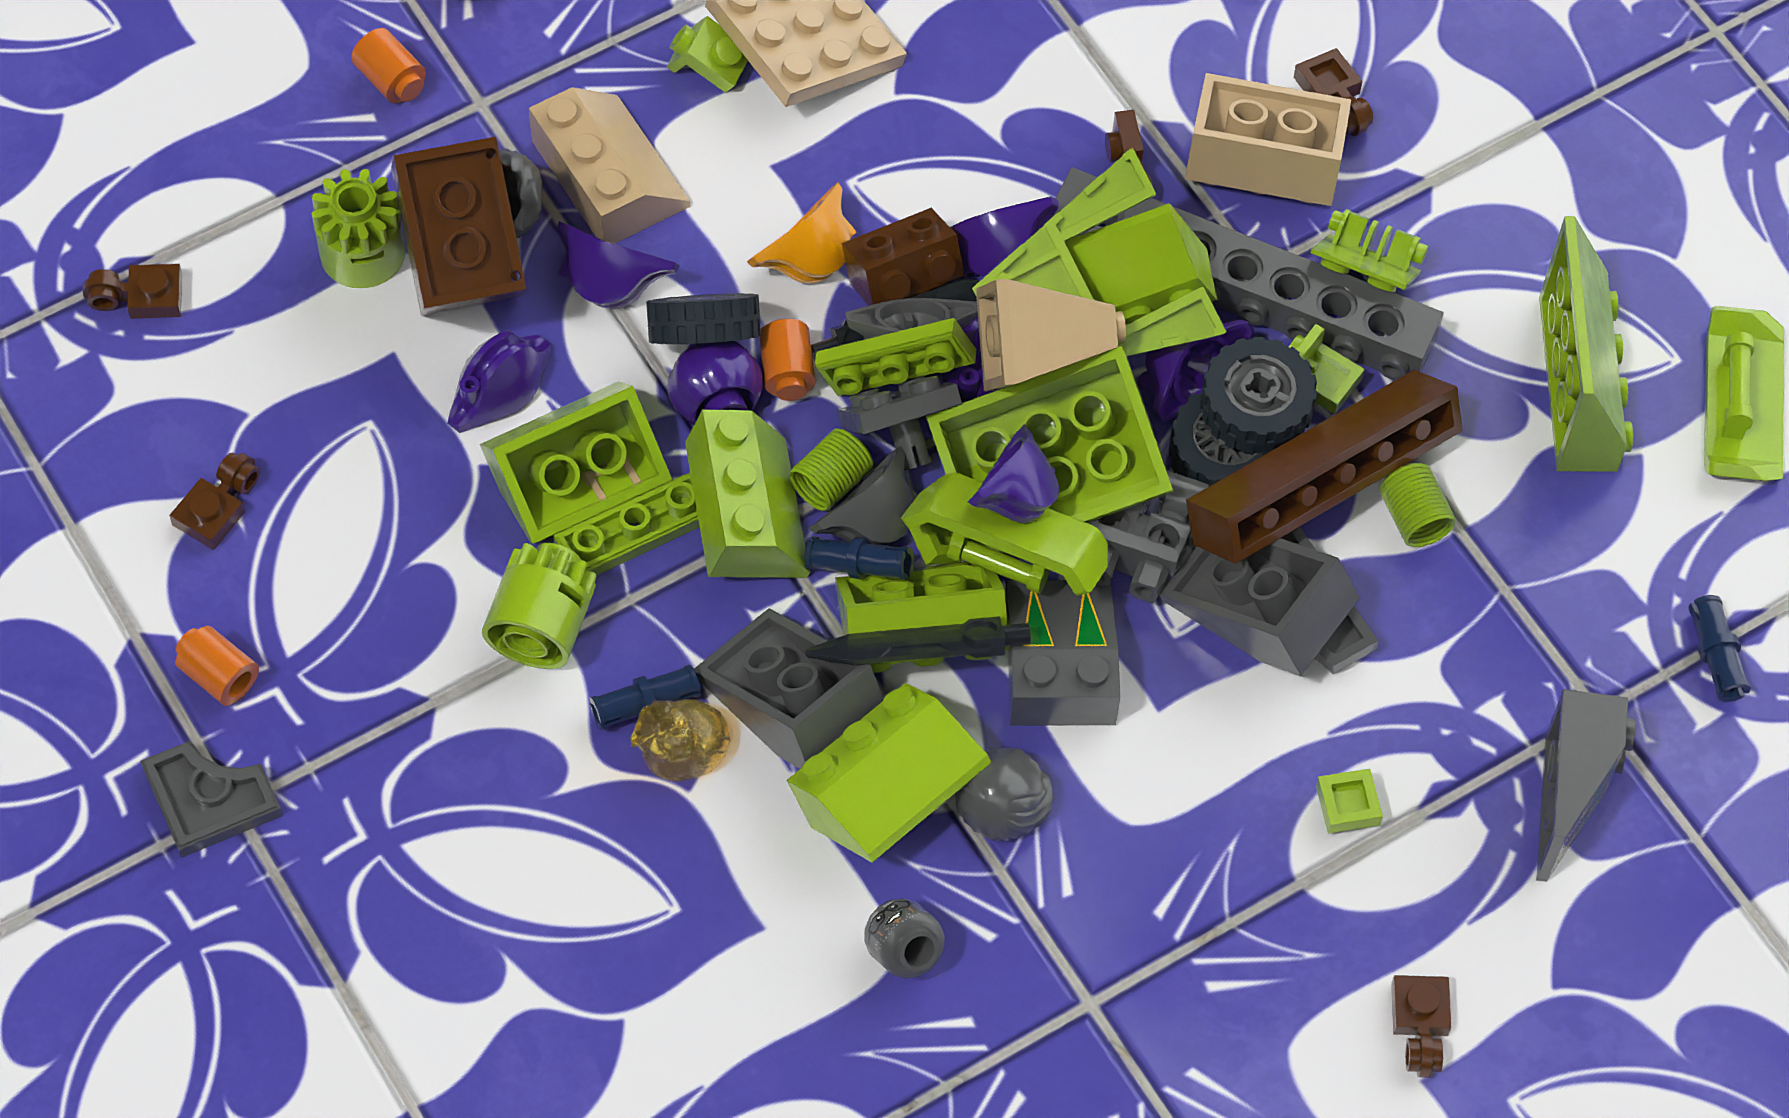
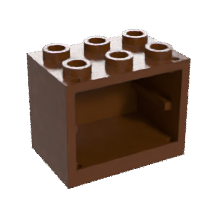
M496 137L393 155L391 170L421 316L520 297L526 291V284ZM516 272L520 275L519 280H517Z

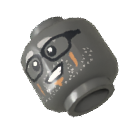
M905 898L891 899L876 908L869 916L865 926L864 942L869 954L889 973L904 979L917 978L929 972L937 964L944 950L945 935L940 923L915 901Z

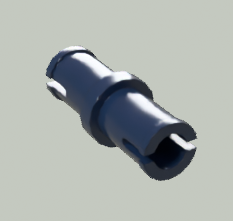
M813 536L806 546L805 563L808 569L845 572L853 579L863 580L868 575L907 581L908 577H911L914 568V553L911 547L871 544L867 538L855 537L851 542L821 539L820 537Z
M1706 595L1694 600L1695 604H1689L1688 610L1693 618L1701 642L1697 648L1700 659L1708 664L1718 700L1730 702L1741 699L1745 696L1744 693L1750 692L1751 687L1746 680L1738 655L1741 650L1739 638L1730 631L1720 596Z
M689 664L684 666V668L651 679L641 676L633 679V685L597 697H590V708L596 725L600 730H603L608 726L643 715L646 719L657 716L658 709L691 698L700 697L701 688L697 675Z

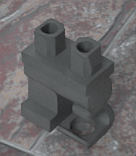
M1167 470L1174 492L1158 497L1163 503L1162 511L1159 515L1151 513L1150 516L1145 515L1151 503L1150 500L1091 521L1090 525L1098 528L1108 543V568L1096 585L1101 587L1109 586L1114 571L1133 576L1129 593L1134 598L1154 603L1164 587L1167 586L1176 574L1190 540L1191 527L1186 524L1188 518L1186 499L1209 487V484Z

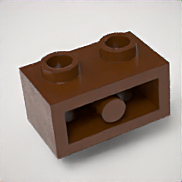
M932 207L841 243L850 285L868 306L890 300L906 299L944 286L950 281L965 276L957 234Z

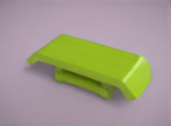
M1714 306L1710 310L1706 335L1704 468L1708 474L1715 476L1761 481L1783 479L1784 327L1764 310Z
M949 473L938 478L919 493L901 517L908 529L929 522L952 531L953 534L949 543L947 558L957 562L964 560L1027 585L1026 589L1038 594L1042 592L1050 570L1063 575L1074 594L1079 596L1090 593L1108 568V543L1101 531L1095 526L1049 508L1045 509L1044 513L1035 521L1019 523L989 509L974 507L968 501L978 491L983 482L960 473ZM970 539L975 540V541H977V542H980V543H982V544H985V545H987V546H990V547H992V548H995V549H997V550H1000V551H1002V552L1008 553V554H1010V555H1013V556H1015V557H1018V558L1023 559V560H1025V561H1028V562H1030V563H1033V565H1031V564H1029V563H1026V562H1024V561L1018 560V559H1016V558H1013V557H1011V556H1008V555H1006V554H1003V553H1001V552H998V551H996V550H993V549H991V548H988V547H986V546L980 545V544L975 543V542H973V541H970Z

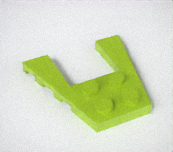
M1131 148L1124 153L1119 160L1090 183L1067 206L1047 221L1041 229L972 288L975 295L976 288L994 280L1009 279L1094 300L1065 242L1156 196V192L1134 149ZM1202 286L1126 325L1125 341L1118 343V347L1122 346L1126 356L1220 336L1225 334L1226 330Z

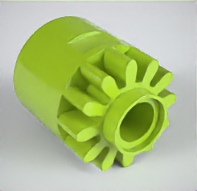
M343 169L340 172L341 181L336 184L332 179L325 178L323 180L325 194L314 193L312 195L314 211L311 214L320 261L328 276L341 285L351 288L378 286L391 279L399 271L405 259L406 248L397 193L389 191L386 177H380L374 183H371L370 171L368 169H362L359 173V178H351V173L347 169Z
M524 543L521 550L514 548L482 628L484 640L501 655L526 666L540 669H556L564 666L569 660L596 587L595 580L597 574L585 571L587 562L581 560L571 549L559 544L542 543L536 549L534 546Z

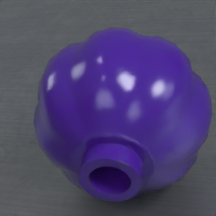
M736 341L690 344L674 363L668 378L667 392L674 409L688 423L694 426L703 409L753 411L763 390L764 376L756 359L745 347Z

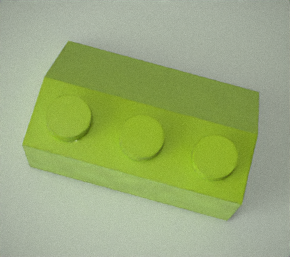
M1170 203L1074 237L1065 242L1093 299L1115 305V312L1121 311L1123 313L1125 325L1202 286L1211 302L1217 300L1207 248Z
M619 381L479 444L500 493L532 544L672 480L633 385ZM627 455L631 460L629 461L641 480L636 484L632 482L623 468ZM608 462L607 465L600 467V465ZM589 470L602 474L595 479L606 495V498L599 500L591 486L586 485L580 474Z
M702 410L685 444L708 577L807 578L810 574V569L807 568L805 563L806 548L795 488L790 480L791 466L786 439L753 411Z
M969 562L913 568L912 575L908 577L907 581L868 575L863 580L853 579L850 576L835 577L843 635L964 624L969 619L999 616L1002 625H1007L1005 590L997 573ZM965 655V658L970 659V660H984V659L992 658V657L974 658V657H971V656H969V655ZM946 657L871 663L870 665L873 673L889 670L892 664L913 662L917 666H934L942 663Z
M904 683L898 689L888 693L883 701L862 719L848 726L843 734L822 752L809 758L803 767L786 781L811 828L866 860L874 862L992 762L988 754L937 698Z

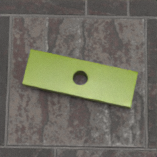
M950 318L817 351L815 366L837 396L854 395L862 390L887 384H900L908 379L933 373H945L954 368L974 364L976 348L956 319Z
M690 472L555 534L554 543L574 551L581 560L587 562L585 571H591L599 575L699 528ZM631 523H640V525H637V526H632V525H630V524H631Z

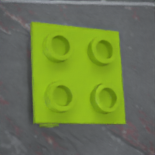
M1348 209L1344 213L1335 210L1328 225V229L1336 232L1335 235H1327L1310 252L1322 258L1320 262L1322 266L1343 274H1348L1350 269L1369 276L1367 282L1370 285L1388 292H1396L1397 287L1405 290L1420 275L1421 270L1412 267V263L1422 264L1429 246L1420 243L1421 237L1397 229L1387 255H1384L1393 231L1392 226L1388 225L1386 227L1378 249L1374 251L1370 247L1378 229L1379 221L1373 220L1363 246H1361L1360 243L1370 218Z

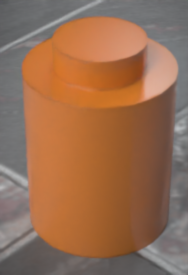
M374 29L363 36L355 45L351 54V62L389 102H408L420 94L424 87L426 70L388 29Z
M780 319L764 325L761 328L759 342L767 392L784 401H794L803 398L816 384L809 327L806 323L796 319Z
M208 625L199 629H190L180 638L176 645V667L223 706L232 705L240 700L257 679L259 665L212 626Z

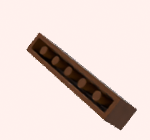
M1413 370L1186 499L1193 545L1236 564L1463 431L1457 386Z

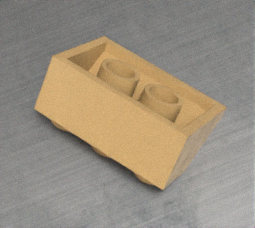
M1206 73L1185 179L1202 182L1207 185H1219L1251 191L1255 194H1268L1295 199L1304 203L1332 206L1342 159L1351 99Z
M571 87L529 107L533 144L596 238L615 244L691 207L690 200L618 95Z

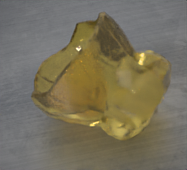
M685 699L675 702L670 700L653 701L650 705L643 707L639 713L630 741L631 747H639L647 766L655 775L670 781H683L712 772L726 757L730 747L731 736L727 721L718 709L699 700Z

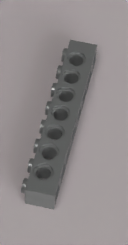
M1071 167L1056 196V199L1059 201V207L1055 214L1067 206L1097 177ZM1150 198L1102 224L1110 225L1165 205V203ZM1173 207L1207 248L1217 300L1212 301L1213 306L1238 315L1249 324L1263 325L1281 332L1291 340H1294L1298 335L1305 338L1314 325L1317 324L1325 329L1322 341L1324 345L1352 362L1378 370L1383 376L1391 380H1397L1413 370L1422 372L1437 340L1444 315L1443 311L1394 292L1381 290L1366 281L1348 274L1335 272L1317 262ZM1095 226V227H1093V228H1091V229H1089V230L1083 232V233L1080 234V235H1083V234H1085V233L1094 231V230L1099 229V228H1102V227H1101V226ZM1235 277H1240V278H1244V279H1246V280H1248V281H1238V280H1235L1234 278H1235ZM1282 295L1290 296V297H1292V298H1294V299H1293V300H1287V299L1281 298L1280 296H1282ZM1326 314H1336L1341 318H1332ZM1373 332H1382V333H1384V334H1386V335H1388V336H1387V337L1378 336V335L1374 334Z

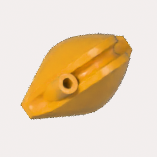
M839 182L832 186L787 233L754 255L747 263L754 268L766 267L778 270L793 280L802 283L823 281L840 269L845 263L841 243L850 240L857 231L842 215L841 197L843 190Z

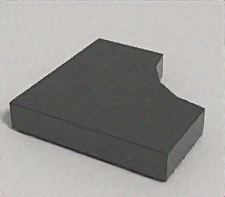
M191 740L140 761L181 858L283 816L261 764L243 768L220 766L202 756Z

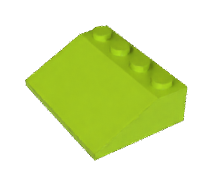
M1564 216L1539 296L1556 471L1618 472L1624 453L1631 452L1633 446L1632 423L1624 421L1623 408H1626L1628 401V383L1626 377H1619L1618 364H1621L1623 358V338L1621 334H1614L1613 321H1616L1618 316V295L1616 291H1610L1608 272L1576 217Z
M1122 346L926 416L945 474L960 473L980 482L985 480L1013 435L1025 424L1050 465L1056 469L1054 473L1059 484V495L1049 509L1085 523L1174 492L1130 363ZM970 539V541H973V542L978 543V544H980V545L986 546V547L991 548V549H993V550H996V551H998V552L1004 553V552H1002V551H1000V550H997V549H995V548H992V547H990V546H987V545H985V544H982V543H980V542H977V541H975V540Z

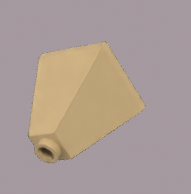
M1009 279L994 280L976 288L984 391H995L1117 348L1118 343L1125 341V318L1121 311L1115 312V305Z

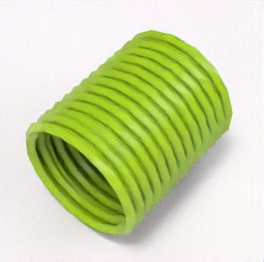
M835 428L790 470V480L798 494L812 507L821 511H829L873 469V460L865 445L856 436L845 429Z
M1412 463L1390 473L1381 482L1379 492L1407 546L1423 547L1442 539L1454 528L1456 518L1429 465Z

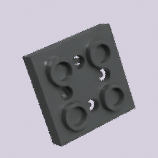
M927 375L898 384L899 391L892 393L890 391L879 393V389H873L849 397L850 406L838 409L842 428L866 434L889 427L895 449L901 446L905 452L904 470L917 468L916 464L926 465L932 462L928 454L918 418L962 404L957 384L939 381L938 376L927 378Z

